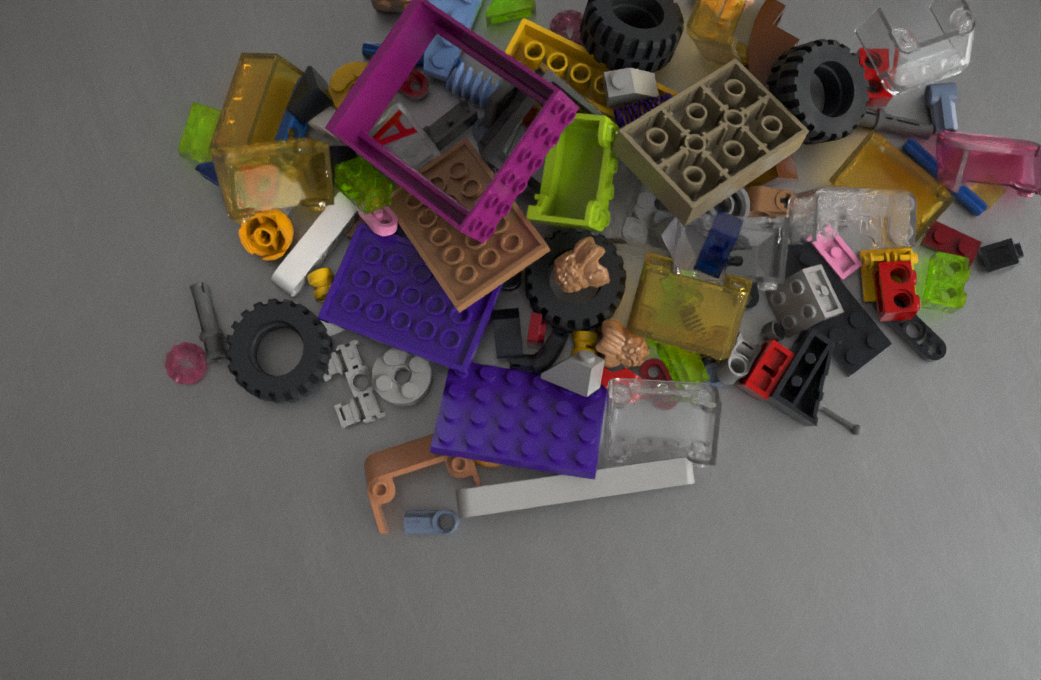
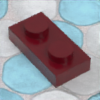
M932 220L920 245L969 267L972 265L982 242L936 220Z
M531 313L527 348L538 349L539 342L544 343L546 323L542 322V314Z

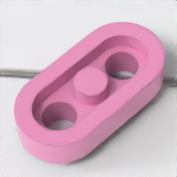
M368 195L359 199L358 214L374 233L380 236H388L396 232L398 218L381 198Z

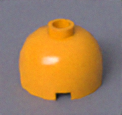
M266 206L258 207L245 216L241 222L238 235L241 244L251 255L256 253L262 256V260L267 261L276 260L285 254L293 241L294 230L291 220L283 211Z

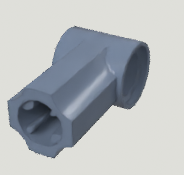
M956 83L927 84L924 98L926 106L931 110L933 133L942 136L957 132L958 122L955 105L958 100V89Z
M405 510L404 515L405 534H450L458 529L460 523L459 516L453 510ZM444 514H448L452 518V526L448 530L440 526V518Z

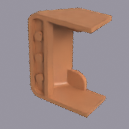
M433 434L370 454L365 460L364 470L367 492L379 533L383 535L390 533L382 505L390 502L395 495L396 489L393 477L445 461L447 470L453 477L462 479L473 476L475 486H483L474 460L430 453Z

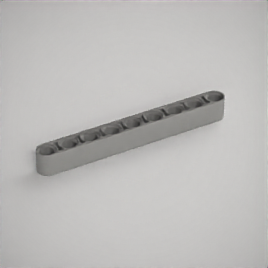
M691 456L597 469L595 480L560 474L457 489L455 491L459 518L680 486L695 483Z

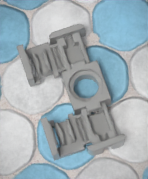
M352 340L348 344H341L336 347V351H341V353H332L328 364L329 375L324 374L323 376L324 381L327 382L329 379H332L331 375L336 373L343 375V372H345L354 399L358 398L354 401L350 399V403L343 406L341 403L334 405L342 429L361 422L360 419L364 417L366 419L362 421L367 424L385 416V412H380L373 393L376 390L368 365L363 366L356 347L359 344L358 340ZM365 375L369 381L368 385L364 389H357L353 385L355 376ZM341 407H342V410H343V413H344V415H345L346 420H345L344 417H343V414H342L341 409H339V408H341Z

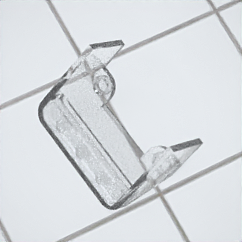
M934 0L928 7L944 35L918 43L915 35L908 29L899 28L892 30L881 8L876 9L855 30L881 82L889 93L901 95L959 74L968 67L976 19L966 0Z
M619 158L618 170L616 174H613L612 180L614 196L612 200H609L608 206L610 222L608 227H604L602 232L594 231V236L600 233L606 237L605 242L614 244L617 251L665 266L671 252L645 244L648 237V228L643 221L632 218L643 182Z

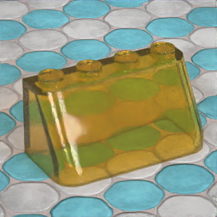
M241 53L209 148L224 155L264 166H271L269 162L270 150L298 78L303 76L304 72L277 53ZM290 128L288 131L289 140L291 139L293 133L292 128Z

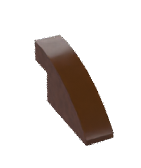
M766 0L762 5L754 22L745 56L744 67L767 90H769L767 79L773 73L771 68L774 62L778 61L779 56L783 52L797 46L800 40L777 27L782 20L786 5L777 0Z

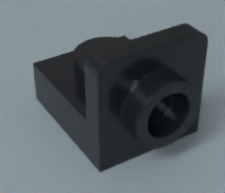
M1012 238L979 248L987 273L1012 266H1020V259L1024 258L1020 242L1015 244Z

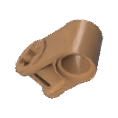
M751 186L748 188L750 200L748 216L786 219L791 216L799 205V197L792 190L769 188L766 186ZM782 200L789 206L788 208H784V204L781 203Z

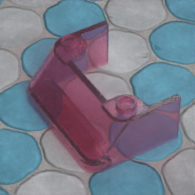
M950 131L938 132L936 139L937 180L942 183V187L958 193L959 187L964 186L965 182L1010 186L1017 190V195L1032 198L1034 194L1041 196L1040 144L1023 139Z

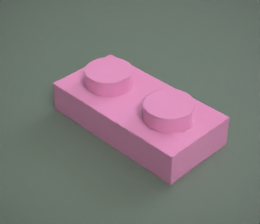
M830 224L808 240L841 281L863 265Z

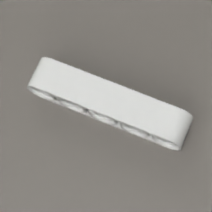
M348 182L279 265L271 277V282L291 297L296 296L308 282L307 275L318 270L357 221L358 201L360 198L368 195L351 182Z

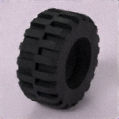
M588 0L580 24V38L589 55L593 54L595 61L599 64H605L606 68L612 71L613 69L634 68L655 73L666 67L667 63L671 61L684 30V18L679 5L674 3V0Z
M819 39L790 48L779 56L778 61L774 62L771 68L773 73L767 79L768 91L809 130L802 142L805 145L836 141L847 137L861 123L860 118L864 117L867 110L865 104L869 102V94H867L869 82L868 79L865 80V68L858 63L860 59L854 52L850 53V48L836 40ZM813 73L819 78L824 88L825 103L822 112L816 108L810 94V81Z
M568 228V232L562 233L561 230L553 232V237H545L543 239L550 251L525 268V292L530 302V307L533 312L542 314V322H548L551 324V328L565 329L567 333H573L577 330L589 331L590 328H597L599 325H602L603 321L610 319L619 307L624 295L627 278L626 270L623 268L624 261L621 255H617V248L614 244L605 242L606 237L600 233L594 236L591 234L592 231L576 232V229ZM593 237L595 244L603 247L606 251L598 262L607 269L610 281L608 284H604V286H599L596 295L587 302L580 304L564 302L555 296L550 286V276L554 268V260L563 253L573 250L579 240Z
M276 298L268 299L267 304H263L261 301L253 304L255 309L251 312L247 309L240 314L243 319L239 323L234 321L231 326L234 329L233 335H227L226 343L230 345L229 349L225 350V358L230 361L227 367L230 373L235 376L237 384L257 398L276 404H283L285 401L290 403L297 402L299 397H308L313 394L311 390L315 386L319 388L323 384L321 379L324 374H329L328 364L333 353L330 349V346H332L331 337L327 334L328 330L325 325L307 307L300 303L295 304L292 300L284 299L283 302ZM279 328L292 329L299 334L303 341L301 360L293 370L284 375L273 376L265 373L257 361V351L260 342L273 330Z

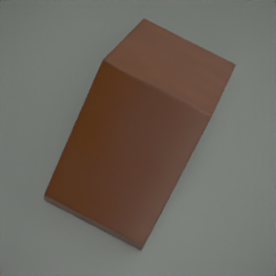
M793 155L788 156L746 185L747 191L751 186L771 187L798 181L799 178Z

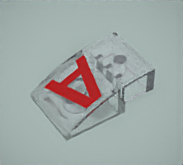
M400 101L382 113L368 134L416 171L441 155L422 127Z

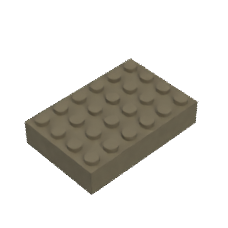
M735 58L620 129L612 151L685 227L796 152L809 130Z

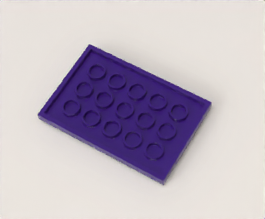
M358 222L317 318L466 375L504 283L459 313L409 239L395 234L380 236L374 233L367 224Z
M472 362L466 375L449 369L430 446V453L595 480L607 389L600 385L599 389L585 397L541 379V375H535L533 372Z

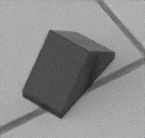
M307 66L286 107L301 124H306L334 104L326 80L312 66Z
M519 308L493 310L497 359L523 356Z

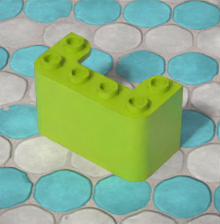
M576 113L573 122L567 125L561 133L558 143L546 154L540 194H535L534 197L538 203L535 206L528 205L526 219L540 225L602 232L604 227H608L610 222L609 200H612L614 196L613 174H616L619 163L616 154L612 151L619 131L616 123L604 115Z

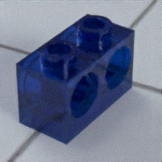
M718 210L693 269L719 279L730 256L729 253L737 241L744 220Z

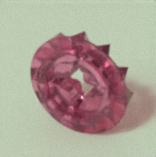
M575 10L562 11L552 19L549 30L582 46L583 43L580 38L581 33L579 29L583 14ZM568 22L571 23L573 30H577L573 32L571 38L567 36V32L562 31L567 29Z
M183 342L173 345L171 351L166 354L167 358L164 366L167 375L180 384H191L198 381L207 369L205 352L194 343ZM187 356H190L188 361L195 367L185 366L182 370V364L177 359H186Z

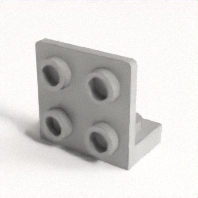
M821 264L802 269L765 291L787 338L820 321L835 317L844 312Z

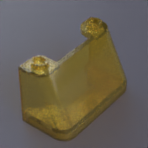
M874 129L829 179L833 183L830 187L840 196L844 194L851 195L891 228V231L894 233L891 238L902 247L907 244L911 248L956 199L949 189Z
M300 137L211 149L212 161L228 218L233 219L235 223L251 221L250 217L255 216V212L301 205L309 207V211L325 210V206L334 205L329 141L311 137Z

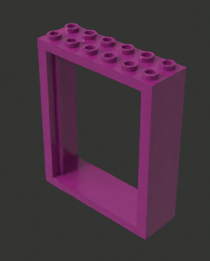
M411 0L325 129L459 231L484 244L494 234L496 225L501 218L509 213L512 203L518 194L525 190L528 180L534 171H537L542 166L546 154L558 143L565 127L573 122L579 107L559 88L429 1ZM436 34L543 105L539 114L471 211L368 135Z

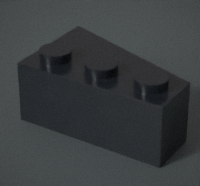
M814 328L801 331L790 349L795 356L766 401L804 426H817L820 401L823 400L824 392L822 391L825 377L829 373L835 342Z

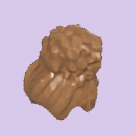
M593 237L579 240L573 250L563 253L554 260L553 281L560 285L563 292L568 293L578 292L581 288L586 289L588 286L597 288L608 284L610 281L608 271L598 262L606 252L605 249L596 245Z
M611 319L603 321L602 325H599L594 330V333L602 336V339L595 345L597 356L605 359L604 368H612L618 365L638 367L644 363V359L650 354L644 334L636 328H624L621 322Z

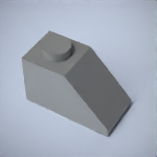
M634 68L604 72L603 89L607 108L630 105L639 101L643 102V100L647 101L648 98L652 100L653 97L659 96L655 74L652 72Z
M581 350L541 373V379L588 397L600 388L605 359L596 356L591 351Z

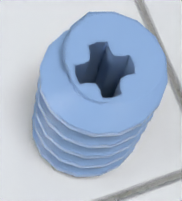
M461 63L450 74L445 91L452 89L453 95L456 96L461 93V97H465L466 100L470 98L472 104L480 101V107L485 109L488 97L501 86V80L492 85V76L489 75L483 81L482 71L473 76L474 68L470 67L467 72H464L465 63Z

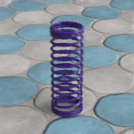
M666 93L665 96L661 95V97H653L652 100L648 98L647 101H639L638 104L635 102L634 105L630 104L629 106L625 105V107L621 106L620 109L618 107L614 108V117L617 125L620 128L625 127L622 109L625 113V118L628 125L630 124V121L626 112V107L629 110L631 122H633L634 118L631 112V106L634 110V116L636 120L638 119V115L635 109V104L638 107L639 117H641L643 115L640 109V103L643 108V114H646L647 112L644 106V102L646 103L647 110L649 112L651 111L649 101L651 102L652 109H654L655 106L653 104V99L655 100L657 107L659 106L658 98L660 100V104H662V97H664L665 101H667L670 98H672V95L670 93Z

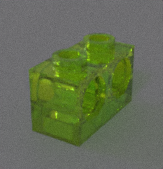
M359 156L335 165V187L364 215L391 205L393 191L391 181L383 176L365 158Z
M936 252L929 257L921 308L953 314L964 307L967 299V293L964 292L965 282H968L971 275V267H968L969 258L943 252ZM946 265L954 270V276L947 274L945 270ZM941 291H946L949 294V302L942 299Z

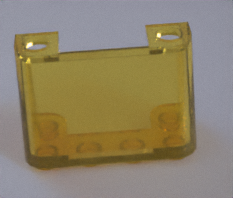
M647 252L626 325L628 331L634 337L658 341L662 345L676 346L691 353L705 354L716 360L729 358L732 354L750 295L752 280L735 275H725L724 284L721 286L670 272L673 262L672 258ZM652 262H659L664 266H658L653 264ZM731 283L739 284L744 288L736 287Z

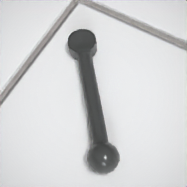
M820 403L818 410L850 428L853 434H861L862 427L860 425H853Z

